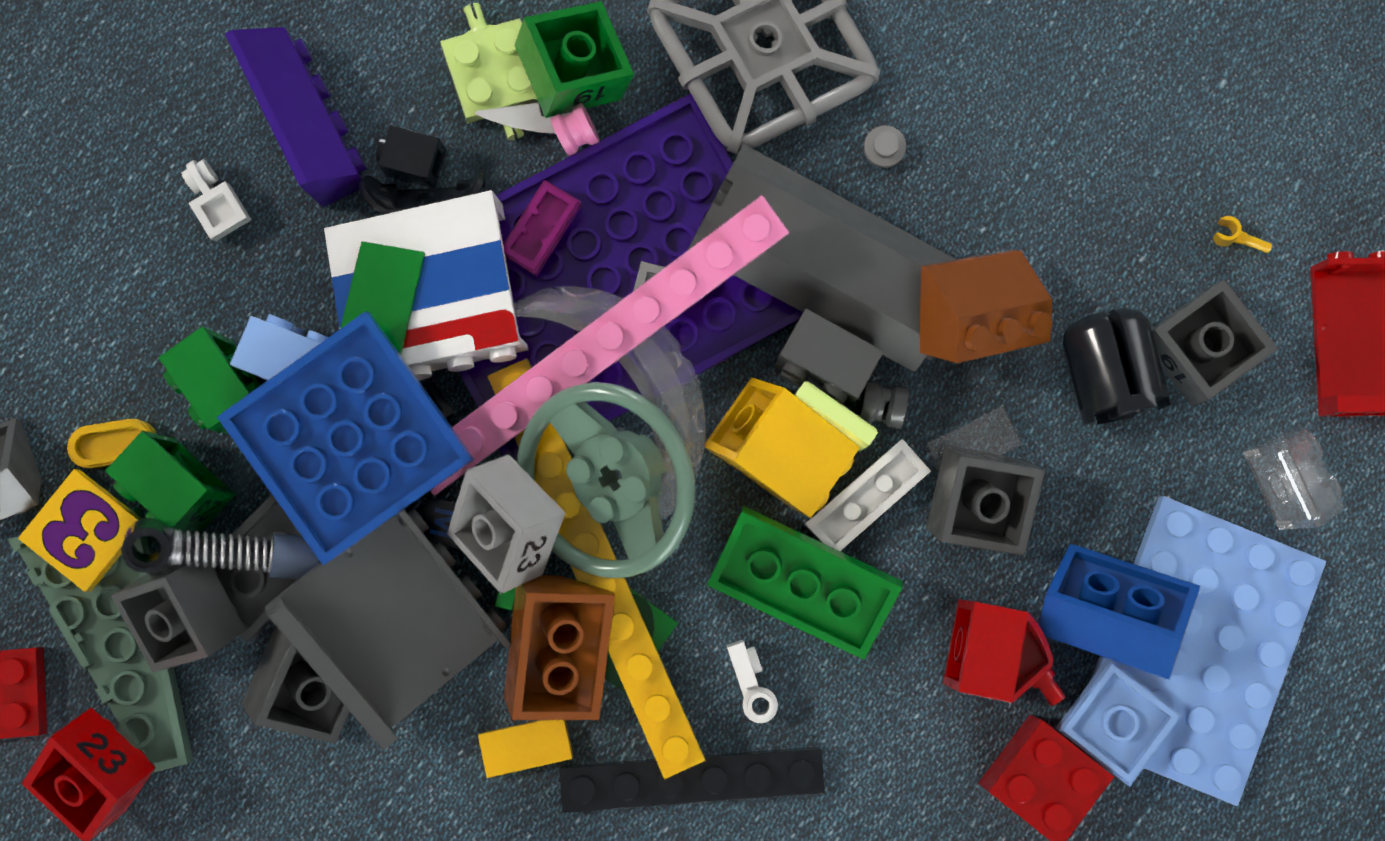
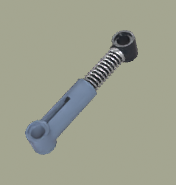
M144 518L134 522L127 529L122 545V557L125 563L134 571L142 573L155 572L162 567H170V564H175V566L178 564L180 566L183 562L190 566L191 562H194L196 567L203 563L205 568L208 564H212L213 568L219 564L221 569L225 565H229L230 570L233 566H237L238 570L245 566L247 571L250 570V567H254L255 572L258 571V568H263L262 571L265 572L267 570L270 578L299 580L320 563V560L301 535L274 533L273 538L269 542H267L265 537L259 541L257 536L250 540L248 535L244 539L240 535L233 539L232 534L225 538L223 533L219 537H216L215 533L208 537L206 532L199 536L198 531L194 535H191L189 530L186 532L174 530V527L167 526L161 520L154 518ZM142 536H152L159 540L161 548L153 554H144L136 549L134 542Z

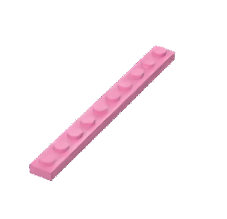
M761 195L452 428L474 457V460L432 489V494L435 496L462 477L466 470L478 465L524 431L534 413L553 395L574 385L590 382L787 236L790 232L764 196Z

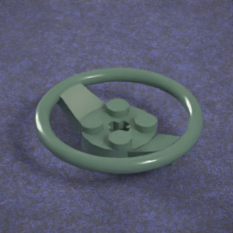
M597 382L584 383L566 388L553 395L534 413L526 426L518 450L517 463L535 481L534 465L537 447L545 429L551 423L575 455L568 462L566 471L569 479L572 481L577 498L596 522L606 523L613 521L629 559L607 560L591 556L571 545L559 533L551 551L574 568L599 577H632L657 567L681 543L688 530L694 511V471L689 453L679 432L655 404L644 396L622 386ZM587 401H606L629 409L646 421L664 443L673 464L677 485L674 514L664 535L657 501L662 494L659 493L662 486V474L666 473V466L660 450L644 434L637 435L621 427L615 428L613 424L587 404ZM616 469L619 470L622 476L621 479L617 477L615 472Z

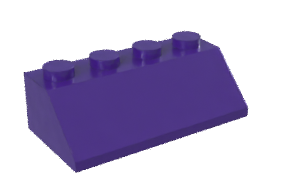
M285 27L236 29L225 33L299 186L322 208L360 190L359 182L363 178L361 172L367 170L366 164L356 147L349 149L343 137L349 133V130L338 110L330 111L325 100L330 98L331 94L320 74L312 75L307 64L312 62L313 58L303 39L298 38L294 40Z

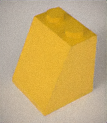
M752 377L703 445L710 452L787 506L809 518H812L815 512L825 506L829 499L830 490L839 477L850 470L854 462V456L860 449L857 444L786 388Z

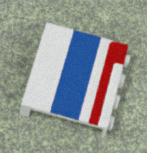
M490 190L324 228L339 329L361 241L425 252L401 357L418 380L430 378L432 371L448 368V371L451 372L465 371L473 368L474 362L490 359L491 362L495 363L507 362L517 357L516 353L528 351L527 343L519 337L499 221L505 220L503 205L494 192Z

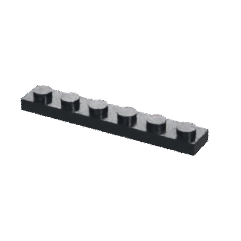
M821 747L704 755L705 761L664 779L656 759L565 765L560 767L562 813L824 794Z

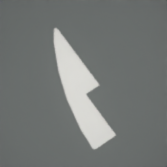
M539 103L475 112L476 115L512 128L539 133H555L551 117L545 118V116H541Z

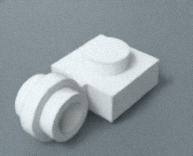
M205 159L199 162L192 160L186 164L187 169L181 172L182 177L195 194L199 192L203 194L189 202V205L211 240L218 241L251 221L250 216L229 183L224 181L216 187L213 186L218 181V177Z
M743 640L726 645L744 697L743 710L745 715L755 723L770 721L777 712L778 702L772 691L758 686L755 674L762 672V667L755 647L746 649ZM762 697L768 701V707L765 711L756 712L752 709V703L756 698Z

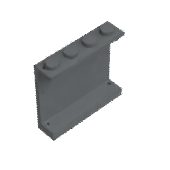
M414 508L410 509L407 513L402 509L396 516L323 566L320 562L265 605L268 617L383 751L398 739L392 729L398 722L496 641H499L506 649L511 645L502 634L508 626L493 608L487 612L482 609L476 601L482 596L481 592L467 575L459 580L450 567L456 563L455 559L440 541L432 546L423 534L429 527Z

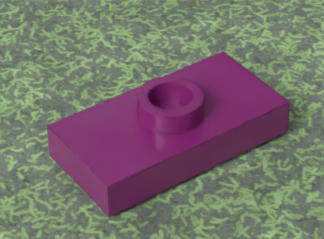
M544 180L504 242L505 258L537 277L581 208V201Z

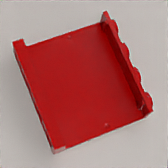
M1351 251L1333 252L1327 254L1326 260L1310 267L1319 417L1385 416V251L1368 254L1369 258H1354V252Z

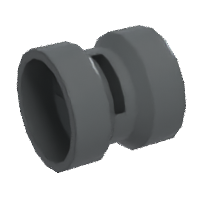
M868 380L861 392L858 416L869 424L874 421H881L887 427L901 429L907 410L908 387L895 385L892 388H885L879 382Z

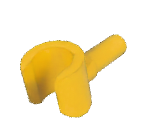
M1225 216L1218 221V225L1231 230L1232 236L1215 233L1213 236L1215 244L1226 247L1235 242L1265 253L1270 252L1272 243L1241 231L1242 226L1237 218Z

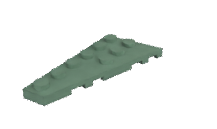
M141 508L130 509L143 519ZM19 536L7 539L14 552H19L29 569L27 574L34 586H39L51 606L49 612L81 667L87 669L98 687L95 691L102 703H107L120 725L118 728L120 734L131 745L140 749L147 756L148 760L156 767L153 773L194 762L174 667L152 672L110 596L147 573L134 571L125 563L121 554L92 592H84L18 539ZM147 536L138 538L134 542L136 549L141 553L150 554Z

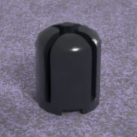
M1119 308L1111 310L1109 312L1110 315H1106L1103 312L1092 314L1076 321L1064 333L1062 345L1083 426L1094 422V417H1096L1097 424L1100 425L1135 417L1136 414L1145 412L1144 409L1157 406L1158 410L1171 406L1150 322L1142 312Z

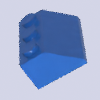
M1069 544L1046 593L1039 627L1046 637L1170 680L1200 585Z

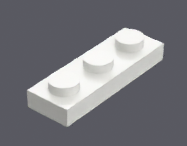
M901 439L808 520L805 526L819 542L841 551L930 473L931 470L908 444Z

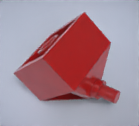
M958 599L943 680L944 685L961 693L1010 703L1016 701L1031 686L1034 689L1039 688L1050 706L1059 703L1065 698L1064 693L1053 679L1056 674L1052 669L1054 659L1043 631L1029 612Z

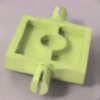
M473 3L477 19L474 17L470 4L463 9L471 30L463 35L440 41L467 124L485 119L476 115V111L539 103L515 48V42L522 24L521 19H515L498 25H486L479 3ZM503 125L507 140H515L512 127ZM514 128L517 139L524 136L522 129Z

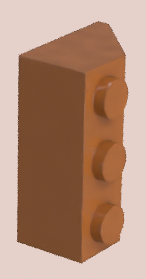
M1010 250L921 266L919 353L960 363L1051 342L1053 299L1022 251Z
M542 575L516 587L510 635L511 645L509 646L504 700L512 720L600 719L615 600L613 592L561 575Z

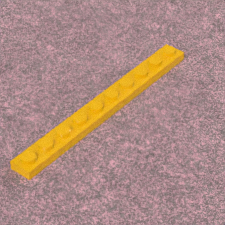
M527 358L487 376L495 395L532 368ZM549 423L537 447L534 473L535 482L565 512L558 533L571 545L584 553L601 559L617 560L601 523L596 522L591 517L589 511L577 498L572 481L569 479L566 471L567 464L572 457L564 440L552 424ZM524 431L514 437L518 447L520 446ZM571 566L577 581L611 591L615 594L608 652L664 779L705 761L702 750L626 579L599 577Z

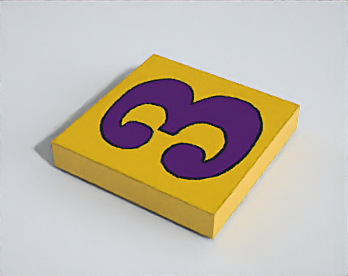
M73 469L18 539L84 592H92L122 554V545L127 529L134 522L142 518L84 472Z

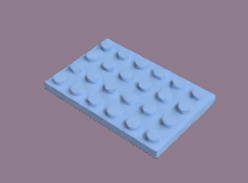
M1158 497L1134 564L1200 585V589L1170 680L1112 660L1183 715L1144 767L1145 769L1238 807L1327 561L1168 497ZM1098 657L1090 681L1106 659L1109 658Z

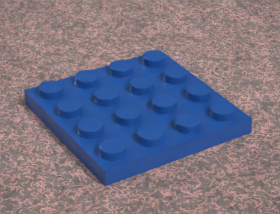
M367 311L217 416L323 566L474 460V457L374 317Z

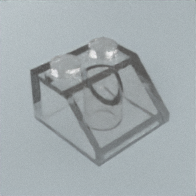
M1307 428L1289 431L1243 451L1279 530L1317 528L1326 524L1345 508L1340 498L1342 495L1341 487L1335 477L1328 473L1321 458L1323 456L1322 447L1316 437L1309 433Z

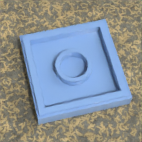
M1106 659L1055 727V730L1130 787L1183 715L1115 662Z

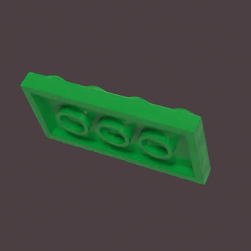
M744 506L707 585L865 660L903 587V581Z

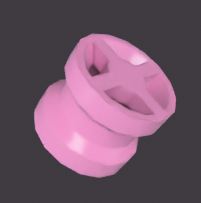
M582 103L573 106L572 112L565 116L557 114L551 117L554 131L569 157L576 154L579 147L584 144L594 145L600 142L594 124Z

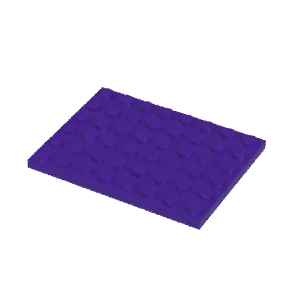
M691 94L496 195L503 205L505 220L499 221L503 244L544 180L581 201L582 206L537 277L506 259L519 337L527 343L528 351L516 353L517 357L507 362L495 363L491 362L490 359L474 362V367L469 370L459 371L478 408L495 396L487 377L488 375L526 358L532 367L631 294L634 290L641 261L667 267L688 251L697 230L733 164ZM733 275L588 383H609L622 386L651 401L794 325L799 321L803 312ZM606 401L586 402L609 422L630 412L625 407ZM513 438L499 449L503 456L510 455L517 462L519 447L515 438Z

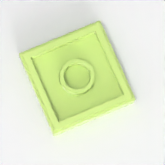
M804 381L795 394L798 399L860 447L858 452L868 447L878 434V429L808 381Z

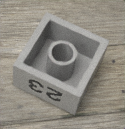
M506 455L466 470L447 535L502 594L543 575L565 512L530 477L528 472L510 455Z

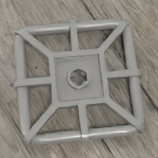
M650 0L647 13L650 16L656 34L680 74L678 81L683 89H689L714 135L722 145L727 147V152L737 154L743 144L753 149L801 124L806 127L816 122L817 116L861 95L872 85L878 83L880 70L877 68L871 50L847 11L849 4L846 0H821L822 4L800 15L791 0H733L735 7L716 16L678 4L684 0ZM826 18L833 19L856 60L820 49L810 34L808 27ZM668 20L711 32L722 53L694 66ZM761 32L765 37L772 36L774 38L771 48L765 49L756 44L757 33ZM811 65H816L852 76L855 79L809 101L794 74ZM729 66L744 89L733 130L729 127L703 82V79ZM780 81L794 109L748 133H744L755 93Z

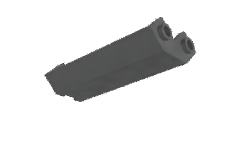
M743 144L688 250L763 195L790 233L735 273L734 276L802 312L805 309L812 311L884 351L882 355L914 372L924 359L931 361L934 357L919 353L921 266L957 259Z

